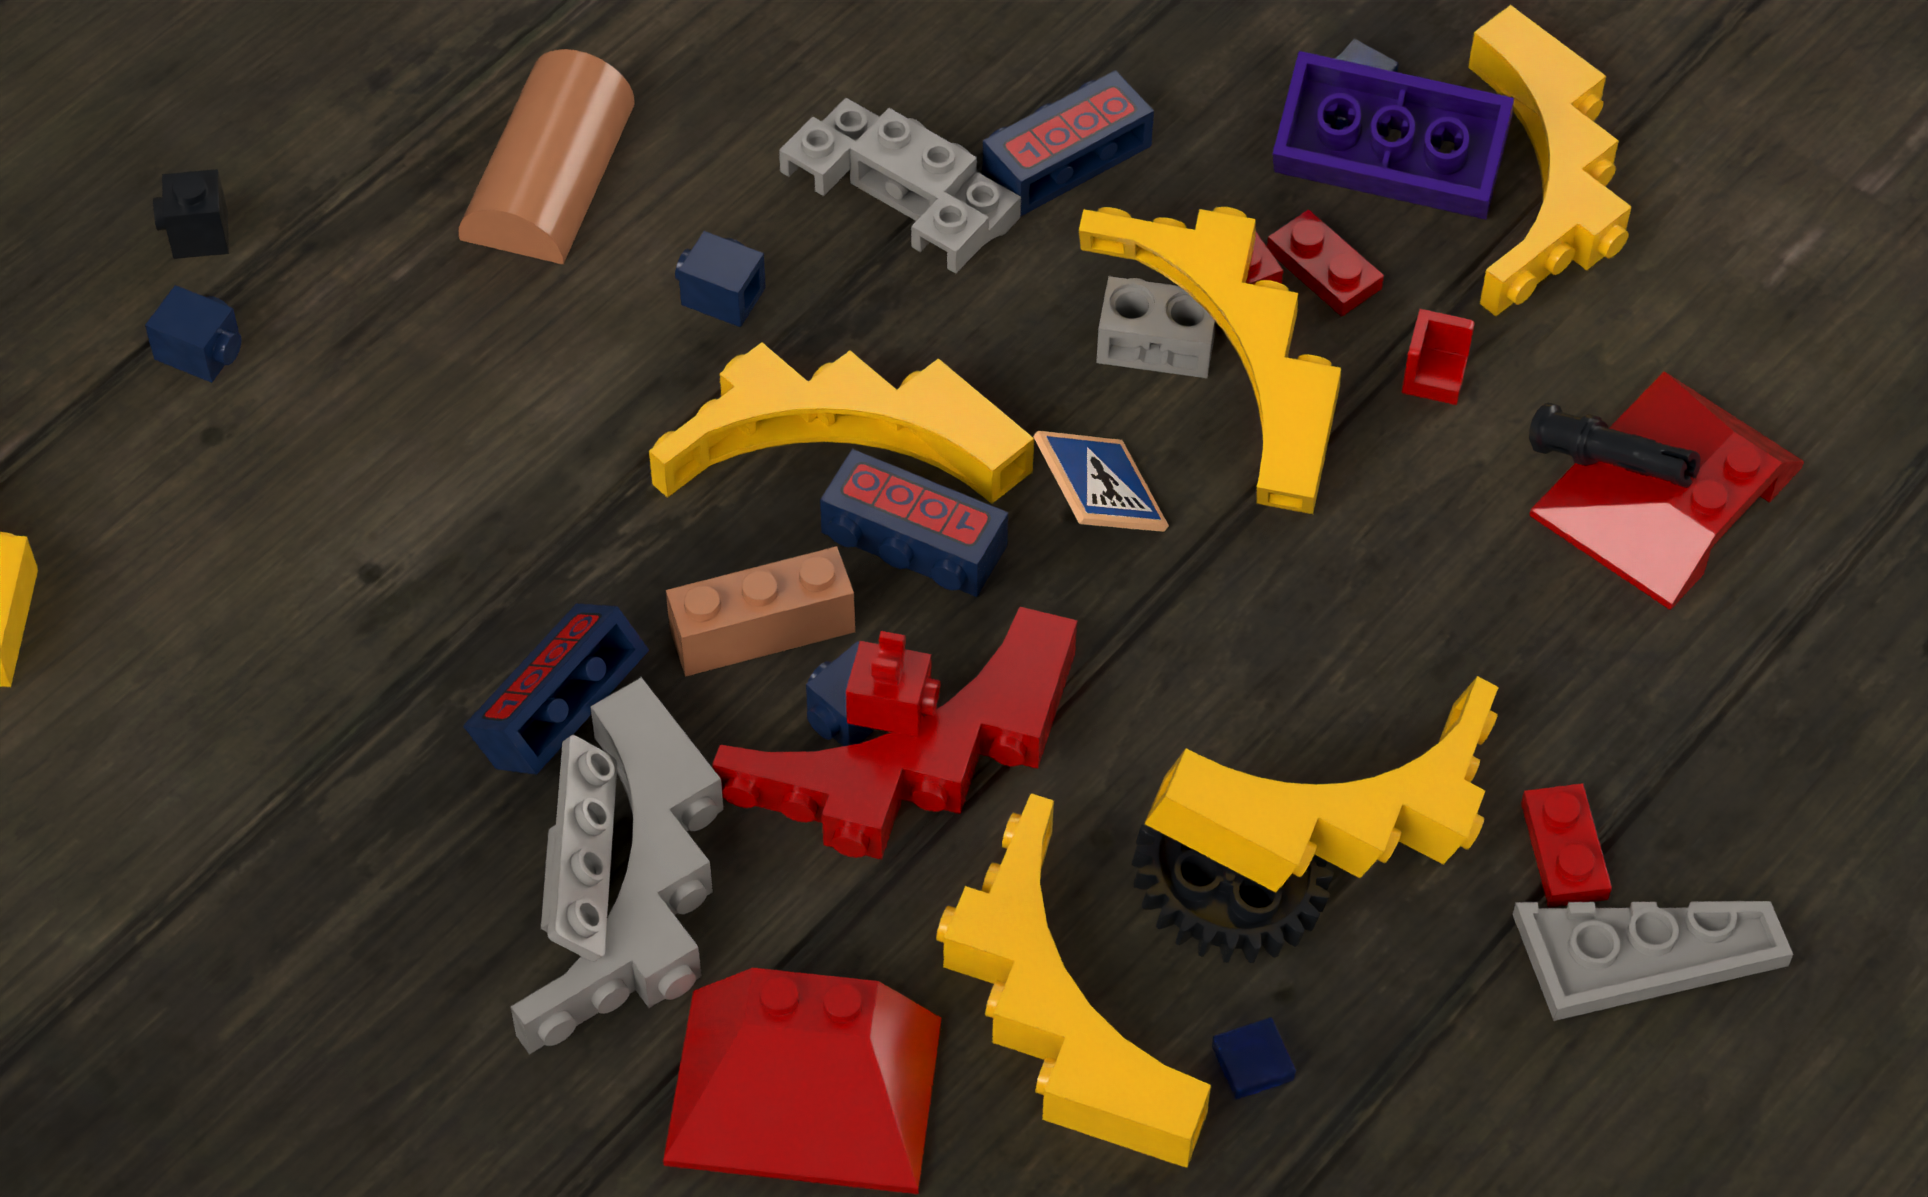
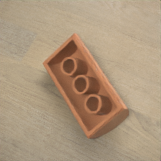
M554 50L543 54L537 59L460 223L459 239L461 241L564 264L635 104L632 89L621 73L600 58L576 50Z

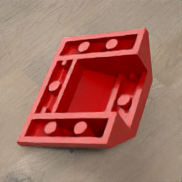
M1664 371L1609 429L1630 435L1634 434L1672 447L1698 452L1700 456V469L1696 478L1691 477L1692 484L1687 488L1681 487L1663 479L1645 476L1601 461L1588 466L1575 463L1531 508L1529 516L1671 610L1704 575L1711 549L1759 496L1770 503L1802 469L1804 461Z
M750 968L694 990L664 1153V1166L918 1194L942 1018L883 983L872 980Z

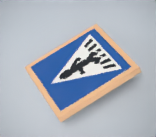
M1037 431L1033 437L1079 524L1164 532L1169 527L1123 440Z

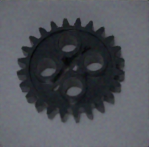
M1141 825L1136 840L1138 846H1136L1131 865L1139 868L1133 883L1134 888L1147 890L1141 905L1143 910L1161 908L1156 927L1163 929L1175 924L1179 928L1175 943L1179 946L1191 937L1198 939V956L1201 957L1207 954L1212 945L1220 947L1221 956L1225 963H1229L1235 949H1242L1248 962L1254 963L1260 946H1263L1273 958L1278 957L1284 941L1296 947L1299 945L1305 930L1313 931L1320 916L1319 912H1323L1330 893L1326 890H1328L1333 878V871L1325 868L1328 861L1316 855L1313 856L1308 868L1301 877L1291 874L1283 884V888H1280L1275 893L1147 825ZM1185 879H1196L1197 881L1201 882L1204 886H1194L1188 883ZM1243 900H1253L1260 904L1262 908L1251 907Z

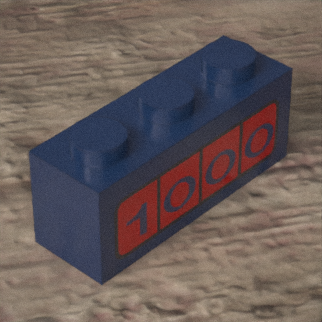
M1115 70L1098 80L1086 82L1077 91L1054 103L1041 106L1030 116L1009 127H1001L993 132L990 137L984 139L982 175L1021 196V217L1151 147L1154 110Z
M854 449L851 450L820 499L821 532L828 535L839 545L857 547L881 557L883 561L892 567L910 569L932 578L945 589L961 590L975 597L980 593L1008 543V512Z
M576 603L463 727L497 770L537 775L560 750L562 742L573 735L591 715L590 706L608 697L647 654L649 649L618 606Z

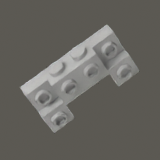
M845 98L823 121L812 116L779 150L780 172L790 177L798 167H801L814 175L815 192L822 196L850 170L851 184L916 221L911 226L912 248L921 252L931 242L947 252V269L954 273H957L982 246L998 236L1005 235L1020 219L1021 196L978 173L977 157L970 154L960 144L950 143L927 130L919 121L906 118L890 108L879 117Z

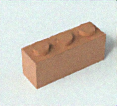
M837 546L666 590L670 632L685 677L855 632L854 591Z

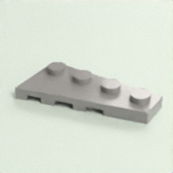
M1771 901L1690 902L1688 908L1657 907V902H1631L1630 908H1595V902H1568L1567 908H1538V902L1515 903L1513 911L1514 920L1553 1021L1787 967L1793 956Z

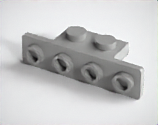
M571 735L562 742L556 825L551 827L548 832L541 929L547 932L548 938L551 941L595 962L605 954L617 760L614 756L585 740Z

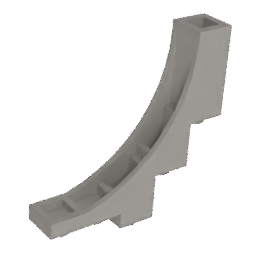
M642 677L590 706L594 737L606 753L616 758L617 773L627 793L633 814V838L630 858L618 898L607 918L605 954L595 962L581 956L564 975L511 1006L516 1037L529 1054L544 1045L553 1046L564 1041L572 1034L577 1025L597 1013L605 1014L617 1009L626 1001L629 994L635 990L648 1008H651L665 998L673 1000L682 996L701 977L699 948L675 917V914H686L693 911L703 903L707 895L713 892L710 861L687 831H697L706 827L715 819L719 812L723 811L721 778Z

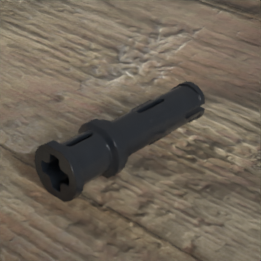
M1545 403L1536 411L1529 429V440L1534 451L1543 454L1552 451L1572 456L1574 463L1584 466L1593 465L1601 461L1645 476L1663 479L1685 488L1692 484L1691 477L1696 478L1700 469V456L1698 452L1658 443L1655 440L1609 429L1601 417L1591 414L1585 415L1582 418L1563 413L1559 405Z

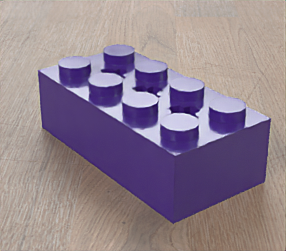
M1299 51L1273 150L1274 172L1487 219L1512 118L1514 98ZM1338 118L1348 120V126L1344 127L1343 130L1331 128L1332 125L1337 123ZM1391 129L1401 131V138L1397 139L1396 142L1385 140V137L1389 136ZM1444 141L1455 143L1454 150L1450 154L1438 152V149H1441Z

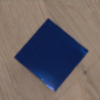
M1272 1017L1213 1036L1212 1048L1236 1100L1295 1079L1296 1069Z

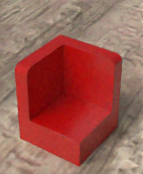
M1420 309L1409 347L1401 393L1457 405L1468 362L1475 325L1474 321Z

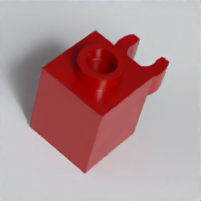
M885 631L880 632L879 644L860 641L846 688L847 724L918 737L924 714L934 716L940 693V680L931 679V654L906 650L905 635Z

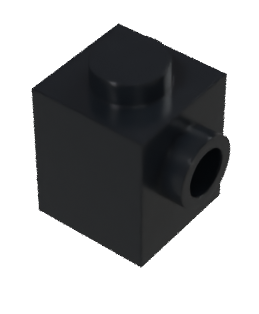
M218 169L162 174V197L153 198L154 219L157 231H167L173 259L229 254L228 210Z

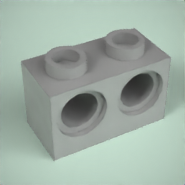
M1108 276L1098 329L1097 363L1208 378L1216 321L1206 309L1177 285L1147 282L1138 278L1126 279Z

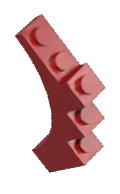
M1019 607L1002 645L979 675L945 705L936 709L934 716L926 715L923 717L918 737L891 732L860 744L815 752H763L720 745L712 766L721 778L722 798L742 808L757 806L781 812L786 817L797 822H821L823 825V845L833 847L837 852L848 857L859 858L868 856L882 860L902 800L913 802L918 807L928 811L946 810L961 814L980 755L992 757L998 763L1007 766L1024 765L1038 769L1075 656L1077 620Z

